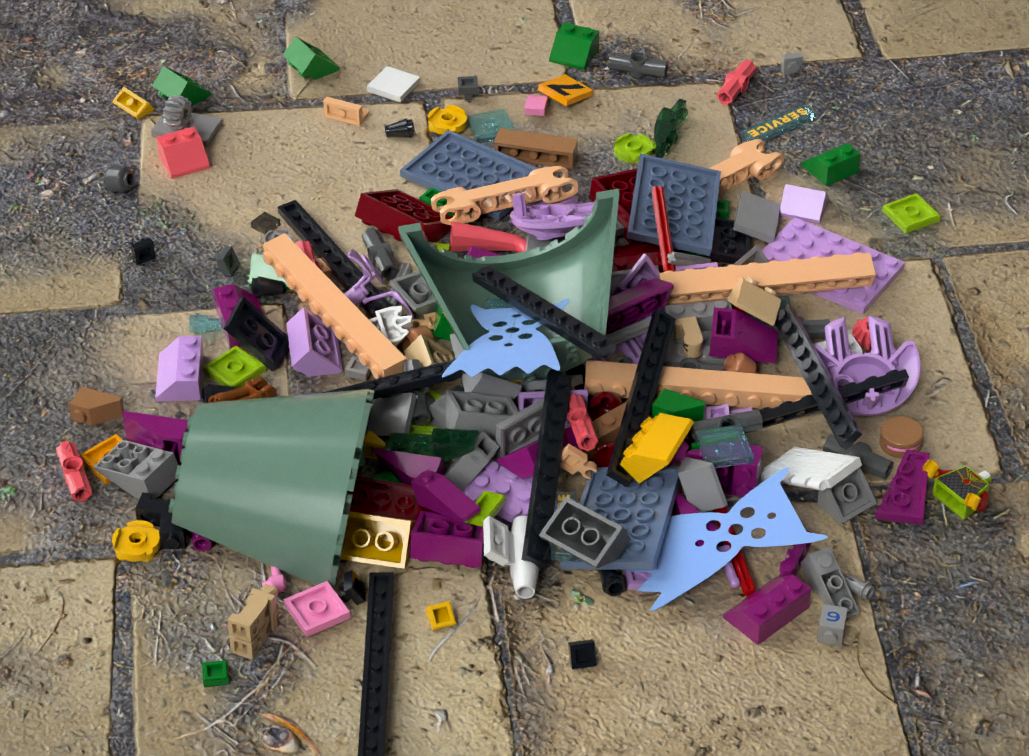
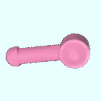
M271 566L272 575L267 581L262 582V586L267 584L276 587L278 593L285 592L287 587L286 579L281 574L280 569Z

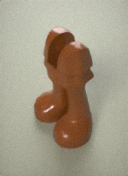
M259 377L252 379V381H246L245 385L241 388L216 393L209 397L208 402L268 398L276 394V389L272 385H267V381L264 378Z

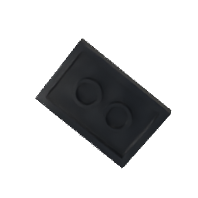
M715 218L712 251L710 256L706 255V257L715 262L734 264L750 251V236L733 229L735 220Z
M245 297L238 300L223 328L271 371L278 368L289 345L288 336Z

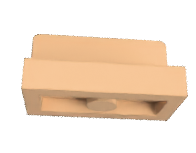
M326 97L323 100L324 117L360 126L369 115V109L362 108L358 104L331 97Z

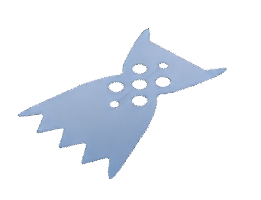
M570 298L554 305L563 309L570 301ZM472 304L471 311L483 328L489 330V333L469 345L470 350L464 349L445 370L442 378L458 370H463L470 377H473L487 368L493 370L498 375H502L514 367H519L529 374L542 365L559 371L560 364L551 342L543 333L536 330L542 324L536 321L532 325H523V321L534 319L516 308L483 309ZM515 314L521 315L520 317H512ZM496 322H507V324L502 327L493 326V324ZM516 327L520 329L515 333L506 332L508 328ZM521 334H532V337L528 339L518 338ZM495 335L503 336V339L498 341L489 340L490 337ZM507 343L513 344L512 346L508 347L504 346Z
M790 467L778 471L740 499L728 513H692L670 517L655 570H629L632 572L651 573V576L640 586L638 591L661 592V595L655 601L650 611L664 606L712 576L733 559L744 546L772 547L796 545L828 538L826 535L806 532L780 485ZM751 507L755 510V514L750 518H743L740 515V511L743 508ZM771 512H774L776 514V517L774 519L767 518V515ZM712 520H717L721 523V526L716 531H708L706 524ZM733 524L743 526V531L738 535L730 534L728 529ZM755 528H763L766 530V535L763 538L755 539L751 536V532ZM698 540L704 541V545L700 547L696 546L695 543ZM721 541L731 543L730 550L726 552L718 551L716 546Z

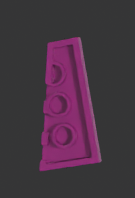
M906 450L897 468V473L892 478L890 487L876 511L875 519L923 525L928 472L923 471L922 468L929 459L930 453Z

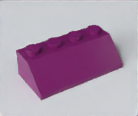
M653 278L649 281L643 280L630 289L624 288L612 297L609 296L606 335L651 316L657 308L664 310L673 290V284Z

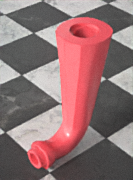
M451 222V252L468 251L470 247H477L486 251H514L517 253L525 251L526 239L521 236L460 222Z

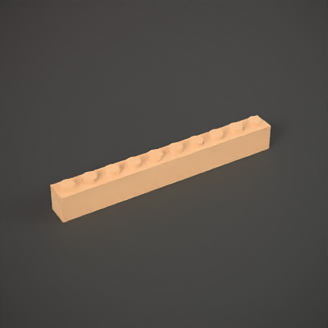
M285 233L263 244L264 253L262 256L265 263L274 268L277 276L282 277L288 287L296 291L300 300L310 306L311 311L322 319L326 327H330L334 331L335 336L346 344L351 353L354 352L358 356L361 364L367 366L376 379L403 372L402 365L406 361V357Z
M857 252L852 255L836 254L831 257L815 256L810 259L794 258L789 261L774 260L769 263L753 262L748 265L732 264L717 268L711 266L696 270L690 268L684 271H665L659 273L658 279L670 282L674 286L666 304L668 306L727 300L739 277L746 279L748 276L759 282L757 286L763 290L767 286L778 292L777 295L872 286L876 273L871 254Z
M587 360L584 390H588V395L592 396L598 392L608 391L616 393L620 398H628L638 364ZM663 366L654 400L658 398L665 388L704 401L706 405L719 406L728 404L729 407L763 409L766 407H778L786 401H799L806 395H812L803 377Z

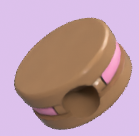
M896 416L887 419L882 424L879 444L886 454L896 458H903L906 450L918 452L921 450L924 432L922 426L917 421L909 417Z

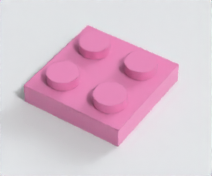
M328 581L284 599L285 608L306 637L350 619V611Z

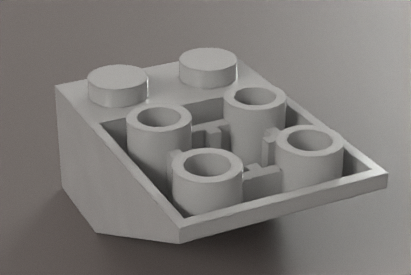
M122 440L107 455L103 456L93 468L135 498L140 499L142 492L152 494V499H156L176 480L175 475L178 463L173 452Z

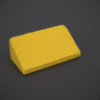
M125 87L122 88L112 101L113 104L137 119L155 110L150 103Z

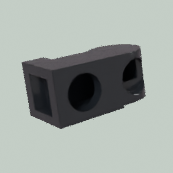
M142 492L135 508L136 519L147 521L153 524V526L160 527L161 512L169 511L171 500L152 499V494Z

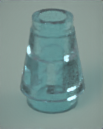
M199 313L189 315V332L200 334L220 331V318Z

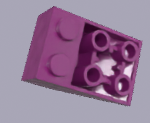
M714 307L709 356L727 358L731 354L734 355L742 352L753 361L776 363L778 331L736 309Z
M123 411L127 441L173 452L178 465L182 464L180 458L182 449H185V446H182L184 432H189L187 429L188 420Z
M735 443L689 450L688 452L689 458L713 463L724 494L744 497L760 484L763 447Z

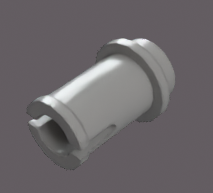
M847 574L848 578L845 577L850 591L857 594L861 600H869L875 591L872 583L863 582L852 574Z

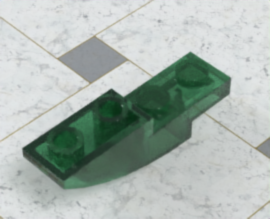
M679 99L671 109L663 107L659 113L654 127V157L663 158L664 155L668 154L670 147L676 144L679 136L677 133L679 125L682 121L686 120L688 115L686 100Z
M434 428L432 435L391 433L385 450L441 457L442 461H447L473 451L479 431Z

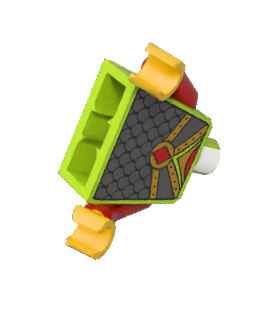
M927 460L922 470L928 472L929 478L935 479L933 496L963 520L967 519L975 511L984 512L990 498L988 494L989 483L992 481L987 471L977 474L966 466L955 470H942L935 461Z

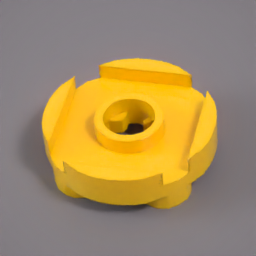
M446 105L445 109H440V106L432 109L428 114L429 131L441 135L447 130L455 133L462 132L467 127L465 111L454 105Z
M136 520L128 522L127 527L121 530L119 527L112 536L116 557L122 561L149 562L154 558V554L157 553L161 546L159 530H156L153 524L147 521ZM135 539H140V542L133 543Z

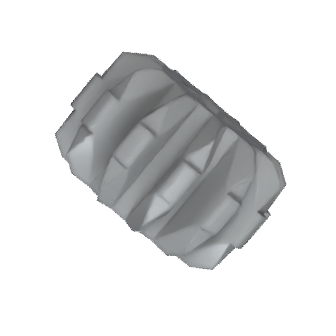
M169 96L163 108V123L171 129L186 128L192 116L191 101H188V98H184V96Z

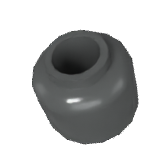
M112 166L108 168L104 175V183L111 192H128L135 184V175L127 166Z

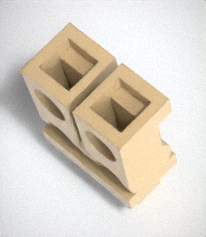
M265 584L261 590L253 588L246 600V606L240 614L232 613L228 618L231 653L253 660L270 636V630L275 631L278 627L277 615L280 611L276 603V597L278 596V589L276 587Z

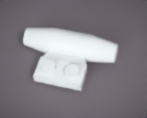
M488 516L483 521L484 556L501 566L509 565L516 595L522 599L531 598L535 594L539 567L532 562L521 560L527 516L516 517L513 520L511 532L508 530L507 525Z

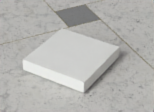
M386 66L367 85V92L401 103L420 83V77Z

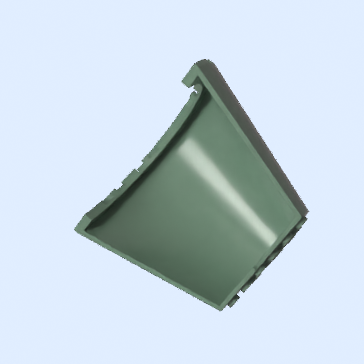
M619 189L596 192V199L592 207L593 213L586 216L583 220L584 225L581 228L577 225L565 234L566 239L559 243L556 239L545 247H537L514 254L483 256L481 258L465 255L464 259L458 258L457 253L445 249L439 251L436 244L428 242L420 223L398 226L401 240L463 349L470 350L469 345L489 333V330L483 328L471 311L472 304L483 309L515 308L473 282L472 273L480 271L481 268L487 266L493 267L553 305L570 298V301L562 310L606 336ZM515 314L512 317H520L521 315ZM526 320L522 322L523 325H532L536 323L535 320ZM496 322L493 324V326L502 327L505 326L507 322ZM544 325L536 328L551 342L560 364V372L568 371L592 357V355ZM516 327L508 328L506 332L515 333L520 329ZM521 334L518 338L528 339L532 337V334ZM495 335L490 337L489 340L498 341L503 339V336ZM507 343L504 346L508 347L512 346L513 344ZM542 365L527 374L519 367H514L502 375H498L493 370L487 368L481 373L503 380L532 382L535 379L547 378V374L552 368Z
M363 389L199 403L194 416L189 415L187 423L189 432H184L182 446H185V449L183 448L180 462L182 464L178 465L175 479H178V482L176 481L173 495L175 499L171 498L168 511L173 513L171 523L268 565L277 567L312 584L318 585L328 581L334 589L353 494H348L347 491L353 492L375 391Z

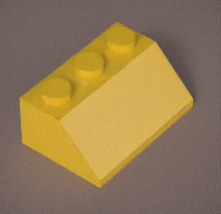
M659 413L654 418L648 417L640 426L642 430L632 438L633 444L623 452L625 457L620 465L640 484L670 463L694 422L688 418Z
M349 511L340 559L405 569L411 551V532L416 521Z

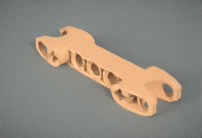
M754 139L736 146L732 150L730 158L709 168L721 171L718 194L753 176L758 180L770 177L783 165L784 155L779 152L764 154L766 142L762 139Z
M544 167L533 170L527 177L470 190H466L463 187L448 189L431 198V205L434 211L440 212V220L444 224L451 225L452 221L468 223L477 220L481 214L513 207L512 195L516 193L525 194L526 204L540 200L546 203L562 201L574 196L578 192V182L575 179L568 178V170L565 167ZM563 172L561 178L554 177L555 173ZM573 184L570 191L564 192L562 190L564 185ZM439 199H447V205L436 206ZM452 212L455 214L453 218L445 219L446 213Z

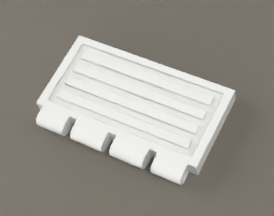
M793 447L766 466L761 473V479L765 481L778 471L790 467L781 484L823 491L826 488H832L862 466L860 457Z

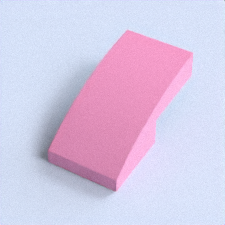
M528 95L525 104V115L544 116L549 96Z

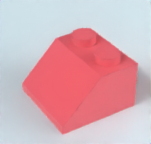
M195 127L184 128L180 131L156 137L158 156L171 178L210 168L202 139Z

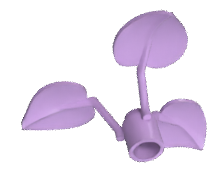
M354 249L350 250L347 257L353 259L362 267L363 276L344 295L355 306L362 301L366 304L369 301L393 296L402 303L414 320L412 309L396 291L366 297L369 292L365 286L375 277L378 278L381 284H384L383 278L364 254L360 256Z

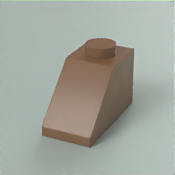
M82 386L69 403L71 418L79 423L92 426L123 417L124 406L122 397Z

